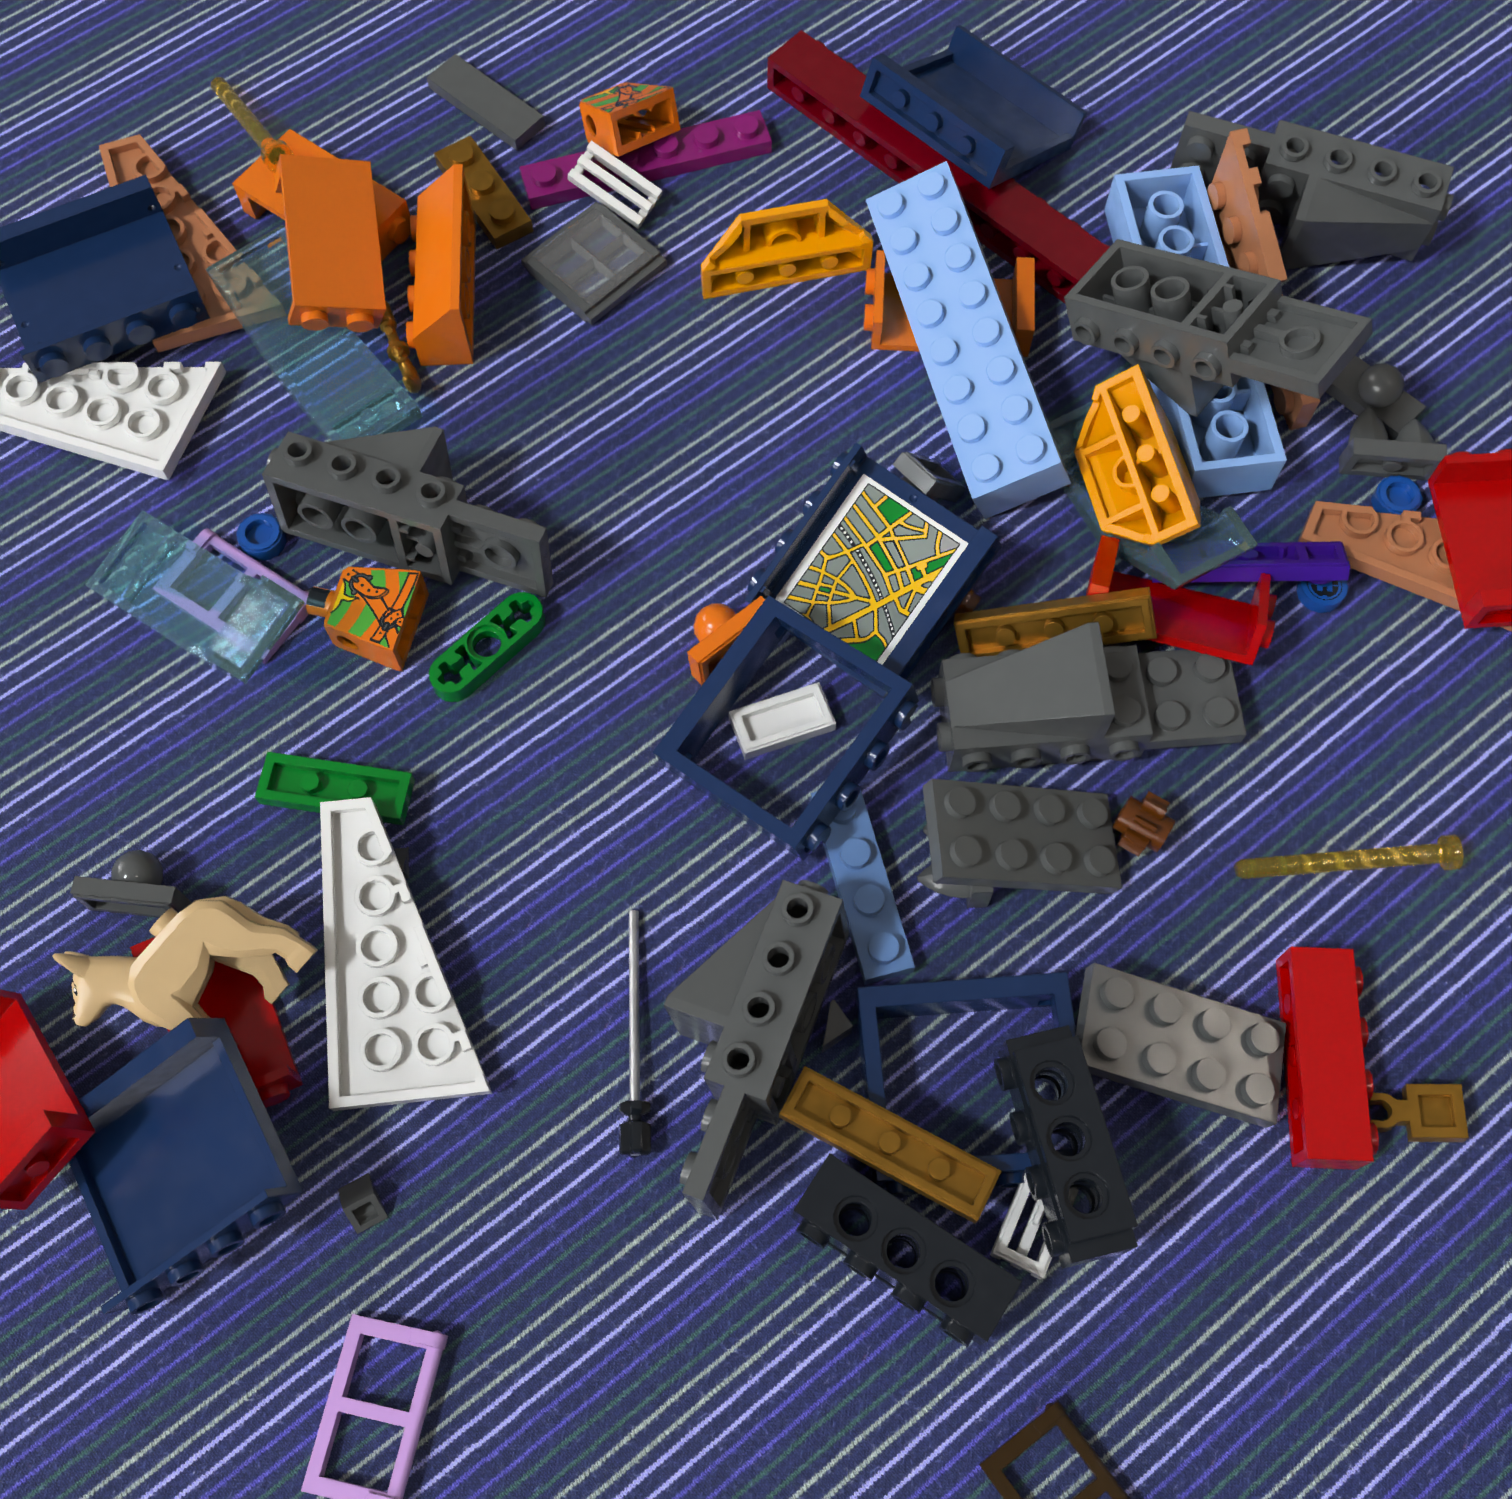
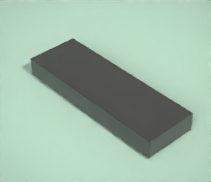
M456 54L426 77L428 86L432 91L516 151L545 127L542 114Z

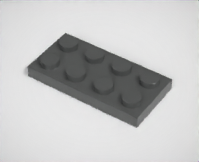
M931 779L923 785L933 883L1112 894L1122 888L1107 794Z
M1093 963L1085 968L1075 1036H1079L1090 1074L1264 1128L1277 1124L1286 1023L1101 964Z

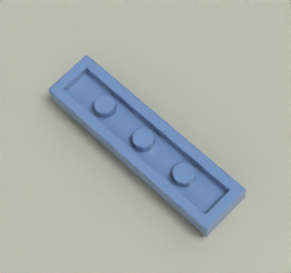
M860 790L854 804L845 812L840 810L830 824V836L823 845L838 897L843 899L849 934L864 985L913 973L915 965ZM817 792L811 793L810 801L813 799Z

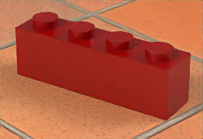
M1290 946L1276 960L1280 1021L1286 1023L1283 1060L1292 1167L1357 1170L1374 1162L1373 1155H1376L1379 1146L1378 1130L1375 1123L1370 1122L1368 1101L1373 1096L1374 1086L1371 1071L1365 1069L1363 1049L1368 1042V1025L1366 1019L1360 1017L1358 997L1361 996L1363 990L1362 970L1359 966H1355L1354 949Z

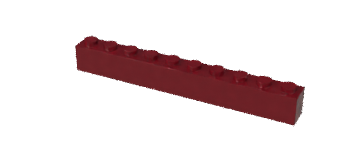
M800 30L768 57L767 88L896 182L901 183L947 161L960 189L979 242L1014 267L1017 257L1035 258V282L1063 303H1065L1064 297L1110 248L1109 245L1102 243L1085 231L1077 222L1068 219L1055 210L1043 198L1037 197L1021 186L1013 177L988 189L861 98L860 93L866 75L860 72L852 63L846 62L829 50L821 41L815 40L804 31Z

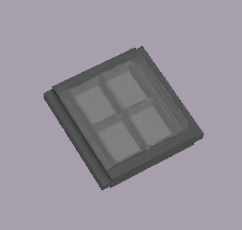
M597 201L521 259L522 266L528 270L532 277L583 321L591 325L667 266V260L661 256L659 250L606 206L599 204Z

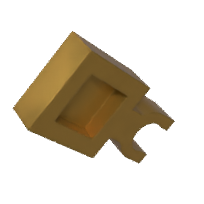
M1405 1084L1402 1088L1403 1100H1397L1386 1093H1373L1371 1100L1368 1101L1369 1105L1384 1107L1388 1113L1387 1120H1370V1122L1375 1123L1378 1132L1390 1131L1395 1126H1406L1408 1142H1465L1469 1138L1462 1084Z

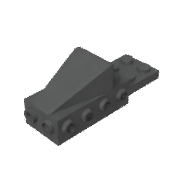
M1189 111L1171 168L1199 165L1205 187L1208 189L1209 184L1213 181L1230 131L1247 128L1251 144L1244 150L1249 168L1258 167L1262 181L1258 187L1260 211H1269L1273 223L1286 226L1279 247L1285 270L1384 254L1412 261L1421 245L1429 246L1438 220L1442 222L1445 220L1454 197L1453 194L1447 193L1454 170L1453 166L1279 120L1273 134ZM1332 160L1338 161V163L1335 164L1332 162ZM1420 184H1424L1430 189H1425Z
M1117 239L1064 297L1073 340L1085 345H1092L1119 353L1133 366L1139 364L1145 376L1188 414L1196 417L1224 385L1233 388L1241 377L1320 399L1373 334L1372 318L1282 296L1281 280Z
M428 427L328 442L318 441L288 431L279 447L274 448L269 454L267 466L262 476L280 528L285 533L399 569L421 571L422 576L450 585L453 584L459 571L545 598L553 585L547 528L538 525L530 519H517L494 512L491 508L484 505L468 504L465 486L453 480L444 429Z
M1099 622L1084 624L1024 650L1012 649L1003 651L995 656L977 657L971 653H961L949 659H942L938 678L931 679L933 707L940 708L941 722L937 723V743L939 751L946 752L948 772H980L987 769L1008 767L1030 768L1037 765L1060 763L1074 765L1086 761L1111 759L1124 761L1141 757L1144 750L1239 743L1246 736L1231 660L1187 649L1138 653L1136 645L1120 646L1118 643L1103 645Z
M782 880L776 898L667 996L664 1007L680 1035L708 1044L702 1059L701 1071L705 1072L704 1080L715 1099L712 1098L705 1109L701 1122V1131L706 1133L698 1153L691 1151L688 1154L680 1174V1183L685 1185L682 1193L696 1211L716 1220L719 1219L757 1118L774 1125L778 1124L779 1113L787 1100L849 936L843 899L828 895V891L824 887L814 882L800 880L798 884Z

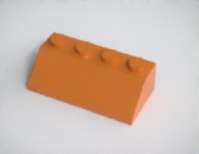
M454 164L418 196L417 215L410 216L411 237L413 242H416V249L409 250V268L411 276L415 277L414 285H408L407 288L408 306L410 312H413V321L406 322V338L408 347L416 349L420 366L473 364L476 221L463 164Z

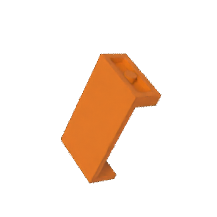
M289 129L232 184L246 214L257 220L266 210H269L285 220L283 197L281 193H276L274 181L280 154L339 158ZM372 179L382 263L383 259L398 244H402L409 237L411 232L410 212L404 198Z
M280 154L274 181L276 193H281L283 197L293 300L288 314V325H298L313 331L323 330L327 327H347L348 330L353 332H367L372 329H378L386 311L371 162Z
M877 250L875 268L866 269L865 295H873V304H865L863 331H872L871 349L920 352L892 273H885L884 250ZM1017 257L1012 279H993L1023 357H1028L1035 331V258Z

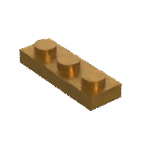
M471 135L434 153L436 164L442 173H445L454 164H463L475 220L496 250L534 232L532 220Z

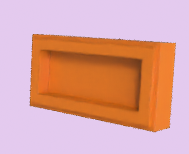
M762 596L758 597L737 614L732 608L721 603H711L698 612L693 627L694 634L699 643L687 651L691 675L701 686L765 601Z

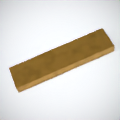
M1150 587L958 613L954 617L960 654L971 653L977 657L995 656L1003 651L1012 649L1024 650L1092 622H1099L1103 645L1156 638V624Z
M804 1066L779 1113V1118L975 1224L979 1220L1001 1173V1170Z

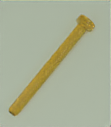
M216 77L212 80L211 88L259 146L262 150L261 158L263 163L270 171L275 173L280 154L294 155L292 149L286 142L272 137L224 78Z
M1453 834L1441 835L1435 844L1241 859L1235 863L1234 869L1236 876L1242 879L1437 863L1440 864L1443 870H1456L1462 867L1464 855L1459 837Z

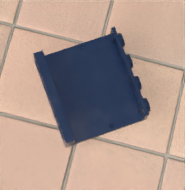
M146 175L0 227V286L25 348L20 351V354L39 383L62 376L67 372L93 362L104 360L109 356L138 345L147 344L154 339L183 328L191 327L210 318L162 207Z

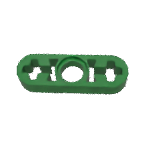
M518 592L508 596L442 653L429 669V679L436 695L447 702H459L466 699L536 638L545 626V616L539 599L527 592ZM520 611L526 614L530 611L532 619L528 622L523 619L515 621L514 613ZM509 629L512 634L511 639H508L507 634L505 632ZM492 637L501 642L500 649L492 656L484 657L475 652L476 644L484 638ZM468 655L470 662L477 669L473 670L470 663L466 665L463 657ZM447 672L453 675L459 673L462 680L457 684L452 681L445 682L443 676Z

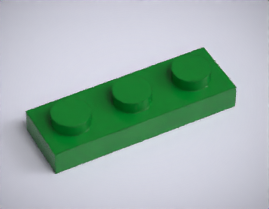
M267 752L255 799L262 805L320 813V802L371 797L376 804L383 823L404 825L415 778L410 772Z

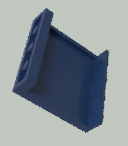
M961 25L956 26L948 50L904 67L885 54L873 57L860 93L861 98L988 189L1071 149L1087 114L1084 109Z
M187 1018L79 1099L95 1133L72 1157L69 1164L121 1289L119 1294L101 1306L103 1314L129 1309L131 1315H136L155 1307L164 1300L163 1291L171 1286H179L198 1277L204 1272L202 1265L211 1257L217 1258L239 1248L245 1242L243 1237L245 1233L252 1228H261L280 1219L286 1214L284 1206L303 1193L302 1187L225 1018Z

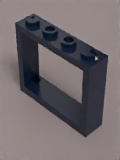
M768 595L652 753L667 769L804 861L811 851H815L821 841L826 843L831 833L830 824L840 810L845 812L854 804L861 790L859 784L870 769L872 771L877 770L884 762L890 749L888 743L898 729L903 731L912 723L910 717L918 707L917 703L919 700L911 682ZM787 631L888 693L792 828L692 761Z
M1067 972L858 987L855 998L864 1096L885 1109L886 1101L877 1019L1051 1006L1054 1028L1069 1025L1072 1037L1076 1033ZM1072 1149L1057 1150L1065 1156H1072L1073 1154ZM1028 1152L975 1156L1001 1170L995 1184L996 1188L1018 1187L1019 1184L1024 1183L1026 1167L1032 1166ZM872 1168L873 1182L881 1188H887V1192L890 1194H902V1196L918 1194V1192Z

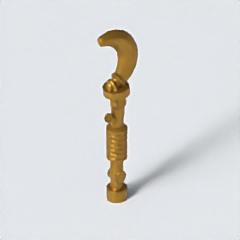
M385 301L386 311L379 327L382 332L386 333L389 340V346L387 347L388 356L392 361L398 363L406 389L410 393H418L421 389L420 377L408 358L410 355L408 344L399 339L396 331V320L389 303Z

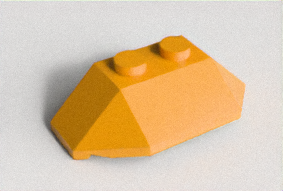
M828 199L739 214L701 264L703 299L866 271L867 268H871L872 235Z
M1137 364L1096 385L1091 398L1093 403L1085 417L1074 454L1101 531L1105 534L1158 547L1201 527L1200 500L1176 436L1140 365Z

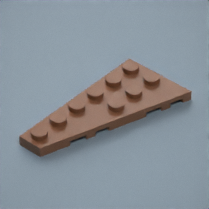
M1243 128L1230 131L1213 181L1207 189L1229 267L1278 279L1283 283L1287 280V275L1271 215L1267 210L1260 211L1258 204V187L1262 183L1258 167L1249 168L1244 151L1251 144L1248 129ZM1270 385L1274 393L1275 408L1279 414L1284 416L1289 429L1294 430L1307 427L1320 403V399Z
M140 134L98 145L110 187L143 175L147 176L210 316L209 319L196 323L191 327L183 328L152 340L158 353L287 316L278 299L270 294L253 269L250 270L240 258L234 246L203 209L195 204L188 191L181 183L179 184L163 161Z
M1322 501L1314 503L1298 542L1341 541L1343 542L1351 569L1460 611L1437 518L1422 517L1421 512L1403 510L1401 515L1379 513L1370 506ZM1512 626L1501 627L1512 632Z

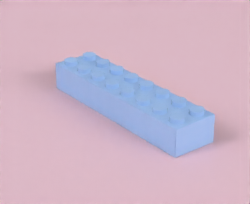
M947 161L866 199L972 500L984 519L1071 484L965 202Z
M1199 165L1114 175L1104 209L1113 243L1120 239L1229 267ZM1241 377L1233 388L1224 385L1196 417L1188 414L1150 381L1152 389L1171 423L1198 498L1272 489L1287 459L1263 382Z

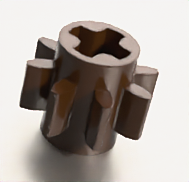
M1148 791L1142 801L1130 795L1112 828L1122 833L1118 845L1138 857L1146 847L1157 853L1176 821L1166 815L1170 802Z

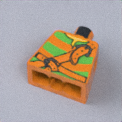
M626 82L581 99L579 104L588 143L592 140L610 154L618 157L681 130L673 87ZM646 110L647 112L645 115H642L638 111Z
M347 567L342 571L335 591L315 586L311 588L307 597L306 610L308 614L325 618L324 628L332 643L337 647L391 669L402 671L429 592L421 571Z

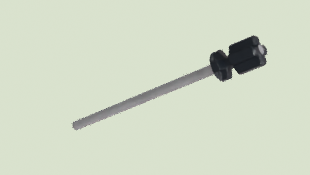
M637 910L629 911L630 1101L619 1104V1113L628 1116V1121L619 1125V1153L621 1155H628L631 1158L651 1153V1124L642 1121V1116L651 1113V1104L647 1101H640L639 911Z

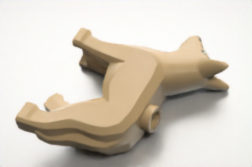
M219 896L195 900L179 913L172 907L168 909L149 930L156 938L138 957L89 956L72 951L55 953L52 957L73 973L71 986L74 1000L72 1018L74 1025L87 1027L99 1019L111 1005H120L146 1023L172 1030L187 1018H210L198 1002L213 973L215 961L253 975L263 986L264 998L273 1004L290 985L273 954L276 953L285 958L287 965L298 973L318 949L301 938L299 932L289 925L264 917L231 897Z

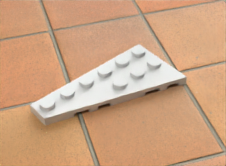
M93 362L67 372L62 376L39 383L26 363H23L22 368H0V431L169 481L222 382L226 370L222 362H205V367H183L181 362H164L163 367H137L135 362Z
M371 797L320 802L329 1109L338 1111L493 1094L375 802Z

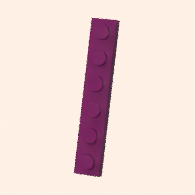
M757 110L681 128L680 131L615 157L651 182L772 153V140L761 111ZM586 151L519 167L531 210L590 196L568 180V173L572 168H575L577 160ZM592 159V161L595 164L603 168L605 171L613 175L615 178L620 180L628 187L633 186L627 181H625L623 178L615 174L613 171L608 169L606 166L598 162L596 159ZM587 170L582 174L606 192L614 191Z

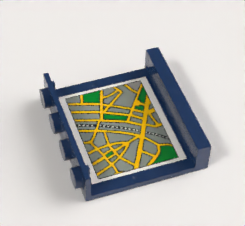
M855 443L849 453L844 451L837 457L830 470L832 477L822 491L816 490L808 498L802 510L804 516L795 529H789L781 536L775 547L776 556L766 569H759L752 577L747 588L749 594L745 601L750 604L760 596L766 599L769 595L907 680L1002 546L996 534L984 526H981L979 530L869 458L863 447ZM792 634L797 639L805 643L807 646L815 650L817 653H819L827 660L835 664L837 667L845 671L847 674L855 678L857 681L862 683L864 686L872 690L874 693L885 699V697L888 694L886 691L882 690L881 688L866 680L862 676L858 675L854 671L850 670L846 666L837 662L836 660L821 652L817 648L813 647L809 643L805 642L801 638Z

